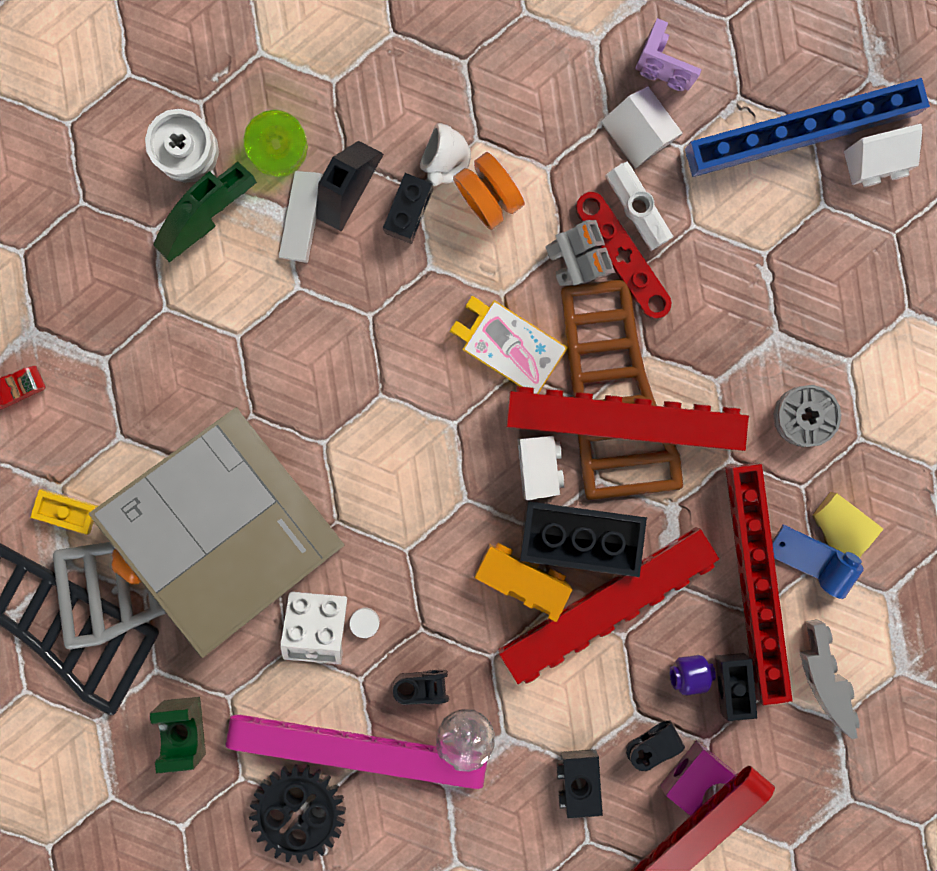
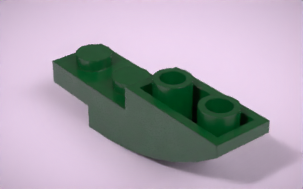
M236 162L218 177L210 171L206 173L183 195L171 210L157 234L153 244L154 247L169 263L177 256H180L186 249L216 227L211 219L212 217L223 211L226 206L257 183L253 174L239 162Z

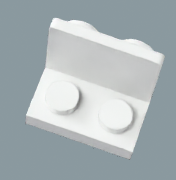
M290 592L281 640L283 659L341 665L347 597Z

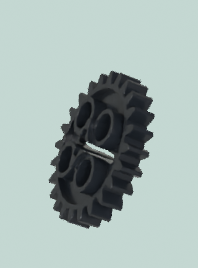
M295 764L292 773H289L288 769L284 766L281 769V776L273 771L270 775L271 782L264 779L260 784L263 790L257 789L254 793L258 800H253L250 807L257 811L250 814L249 820L257 821V823L253 825L251 831L261 832L256 840L257 843L265 840L268 842L264 850L265 852L272 848L276 849L274 858L277 859L281 853H285L286 862H289L292 855H296L298 863H301L303 856L306 854L309 860L313 861L315 851L323 856L326 851L324 844L332 848L335 843L332 837H340L342 831L337 827L344 826L345 819L339 816L345 814L346 807L338 805L343 802L344 796L334 795L339 786L337 784L329 787L330 775L323 780L319 778L321 769H318L313 775L310 774V765H307L304 771L300 772L298 765ZM293 787L300 788L304 796L295 798L290 794L289 789ZM311 794H315L316 798L305 807L303 814L298 815L284 833H281L280 829L290 821L293 812H297ZM321 807L326 815L324 817H316L311 809ZM274 809L280 810L284 818L276 820L271 816L270 811ZM301 829L306 834V837L304 839H297L293 836L292 831Z

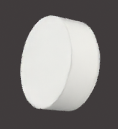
M370 608L356 610L350 619L351 631L360 638L373 636L380 624L377 613Z

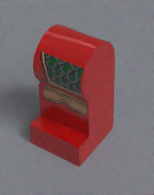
M37 366L26 367L0 378V410L37 394L46 388Z

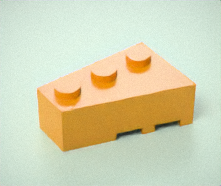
M499 542L496 546L489 544L474 574V578L507 596L510 595L524 602L523 605L531 609L534 607L548 614L549 619L557 622L573 590L569 583L564 581L566 576L551 568L549 572L538 568L539 563L520 561V558L512 555L513 549Z

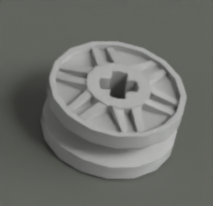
M815 385L794 387L785 392L777 401L773 413L774 424L780 436L790 444L800 447L820 446L831 440L838 431L841 422L840 405L834 395L825 388ZM805 411L812 413V418H809V421H803L802 414H806Z

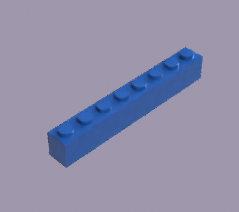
M919 78L697 139L688 144L685 148V153L691 175L696 177L917 116L929 108L930 105L923 80Z

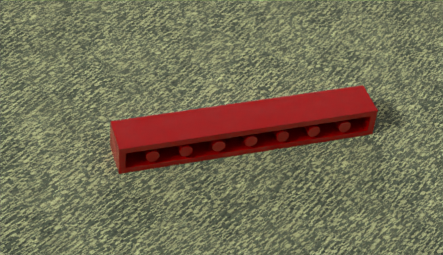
M516 386V392H509L506 427L746 451L749 415L740 414L741 409L723 407L722 412H712L709 405L693 404V410L682 409V403L664 401L662 407L653 406L650 399L634 398L633 404L623 403V397L605 395L604 401L593 400V394L575 392V398L563 397L564 391L546 389V394L544 395L534 394V388Z
M695 527L644 558L641 563L640 577L615 576L565 607L557 622L548 618L499 648V655L517 684L523 681L525 684L530 683L540 676V670L547 666L550 668L558 666L565 660L564 656L573 650L575 653L582 651L590 645L589 640L597 635L600 637L608 635L615 629L614 625L623 619L625 622L632 620L640 614L639 609L647 604L650 606L658 604L665 598L664 594L673 588L675 591L682 589L690 583L689 578L697 573L700 575L708 573L715 567L714 563L720 559L703 531Z

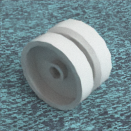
M184 109L167 110L156 116L148 127L145 137L146 152L153 164L171 179L183 183L196 182L206 173L211 172L216 166L219 156L218 141L212 130L195 113Z

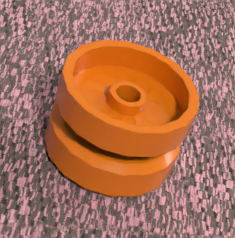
M485 152L474 160V168L477 175L472 170L464 168L453 176V181L477 217L488 229L493 230L504 220L501 208L507 213L514 214L525 206V202L506 170L489 152Z

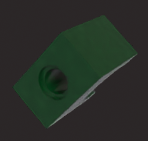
M200 697L164 700L150 712L151 724H158L161 738L160 755L155 761L156 774L194 770L206 755ZM176 725L185 726L188 736H180L176 731Z

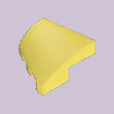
M830 492L813 514L818 527L822 529L825 535L824 539L828 546L843 553L851 552L859 558L883 531L880 525L838 493Z

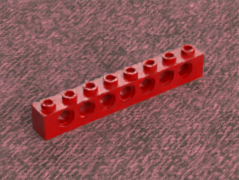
M758 463L727 466L725 471L749 657L752 659L756 700L763 706L793 702L762 464Z

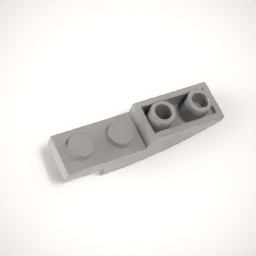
M818 619L806 621L811 650L801 651L800 657L808 683L815 698L831 721L848 737L856 739L858 738L856 728H859L860 724L856 711L852 709L851 700L854 699V690L851 682H848L847 679L839 674L834 675L838 671L834 655H831L829 644L833 642L829 626H826L824 622Z

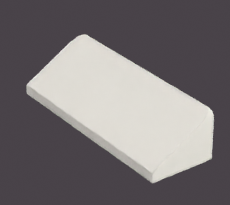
M295 171L279 258L308 263L316 223L318 183L323 176L322 173Z

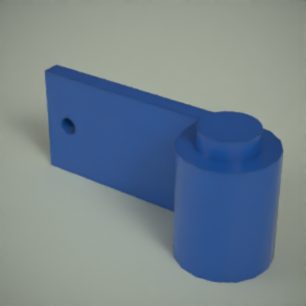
M784 524L772 541L775 559L819 579L822 589L839 599L846 598L864 571V567L861 564L862 561L857 555L851 552L843 553Z

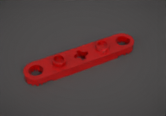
M587 192L581 195L576 204V213L582 222L586 220L597 221L605 243L604 246L599 248H607L615 272L626 283L633 299L649 318L659 319L666 316L672 306L669 294L604 198L596 192ZM590 199L598 203V213L588 215L583 211L582 206L586 200ZM618 249L630 251L629 263H626L624 260L617 261ZM651 297H661L664 302V308L661 312H653L649 308L648 302Z

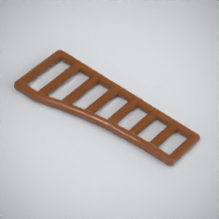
M620 279L564 286L561 289V299L573 398H575V392L584 393L583 384L635 378L641 395L625 396L622 402L634 404V398L652 400V405L657 406L645 372L634 318L632 294L626 283ZM618 291L620 293L621 309L575 314L573 297ZM623 320L626 338L578 343L577 326ZM629 350L632 364L630 367L582 372L580 355ZM578 434L584 492L587 500L675 491L683 488L681 459L675 444L662 443L665 451L592 459L590 442L618 438ZM669 462L671 479L596 488L594 471Z

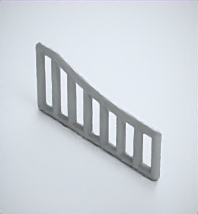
M110 542L59 549L53 553L63 641L66 649L71 650L102 645L132 628L166 614L148 591L150 608L133 616L129 583L115 573L121 622L105 630L95 556L112 554L115 548ZM83 558L93 634L75 637L66 560Z

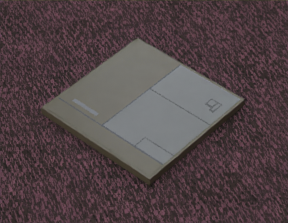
M237 407L88 513L201 658L205 657L345 546Z

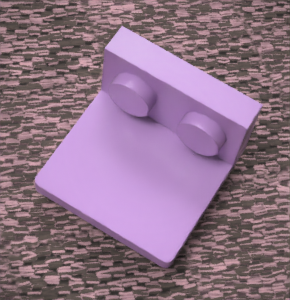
M657 18L647 37L635 69L640 71V74L647 79L656 80L658 78L668 82L667 85L674 90L684 91L685 89L689 91L699 77L701 69L661 53L669 38V35L664 33L668 22Z

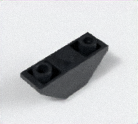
M357 141L333 156L318 183L316 218L342 232L384 154Z

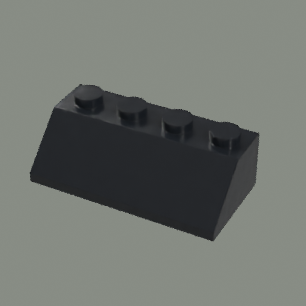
M528 501L525 507L520 561L640 577L647 517Z

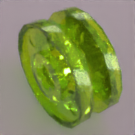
M280 110L264 111L253 117L246 127L243 138L245 152L254 167L263 174L272 177L288 176L297 171L306 160L308 152L306 134L299 121L289 113ZM278 139L281 147L274 149L271 141Z

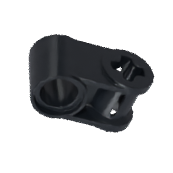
M428 670L424 672L402 673L393 682V696L398 703L403 705L442 704L449 702L445 685L448 671ZM408 682L414 686V690L411 694L403 695L398 691L399 685ZM434 682H436L437 686L436 692H434Z
M666 720L631 740L626 747V755L636 769L648 771L660 763L679 755L684 751L685 745L672 721ZM639 750L644 751L645 757L643 759L639 758Z

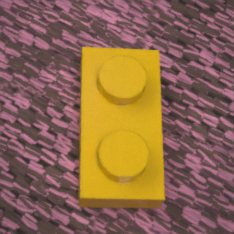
M39 489L30 518L88 535L91 533L94 523L88 513L97 508L98 505L45 489Z

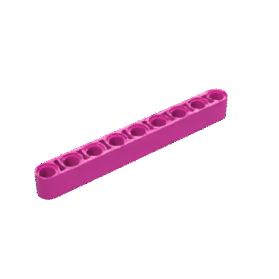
M246 715L230 716L225 744L226 748L235 751L472 789L483 788L488 761L487 756L476 752Z

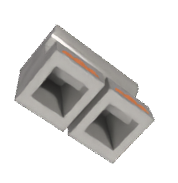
M586 220L566 232L555 235L556 240L546 246L551 260H557L562 257L565 260L567 267L556 271V277L560 286L570 284L581 285L615 273L607 248H599L604 246L605 243L596 220Z

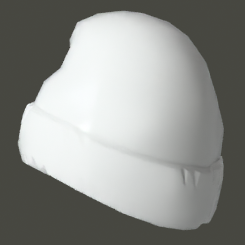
M437 123L420 162L421 170L428 173L427 181L433 183V186H437L442 182L446 184L454 182L453 176L462 169H468L471 160L470 147L465 138L448 125Z

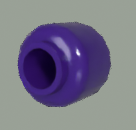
M702 655L679 657L674 662V666L670 667L669 674L672 687L684 696L708 692L712 681L716 679L713 664H708Z

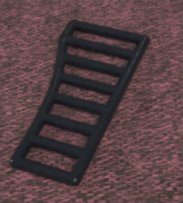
M0 543V559L2 557L16 565L0 595V626L38 654L83 702L107 715H115L159 635L158 628L147 622L133 628L144 634L145 637L110 701L105 700L94 694L127 631L108 641L84 686L72 671L85 647L71 649L64 663L51 651L62 630L60 610L56 614L42 642L28 631L51 587H57L55 572ZM28 571L41 578L42 581L19 623H17L4 613ZM68 580L72 610L78 599L89 604L87 590ZM101 598L103 614L105 613L113 617L120 623V608ZM89 615L78 636L93 634L91 615Z

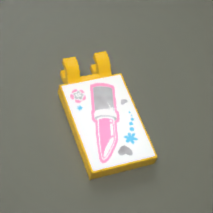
M471 296L465 308L478 315L476 321L470 329L455 321L450 329L452 334L467 342L462 350L517 386L534 388V394H539L568 347L494 300L490 307H488L479 299Z

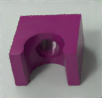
M696 740L660 786L670 800L691 816L703 805V796L707 789L716 784L728 783L737 773Z

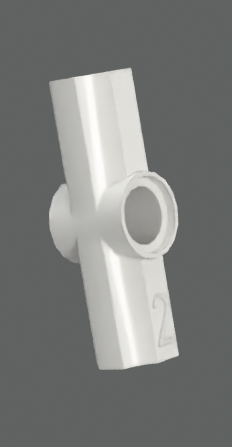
M628 161L615 167L605 175L624 206L626 216L633 221L650 251L674 237L656 209L653 196L646 192ZM632 201H643L646 205V212H636L632 207Z

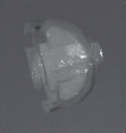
M460 709L451 712L443 719L437 730L436 749L439 757L453 765L457 771L469 772L479 769L493 753L495 731L486 716L476 710Z

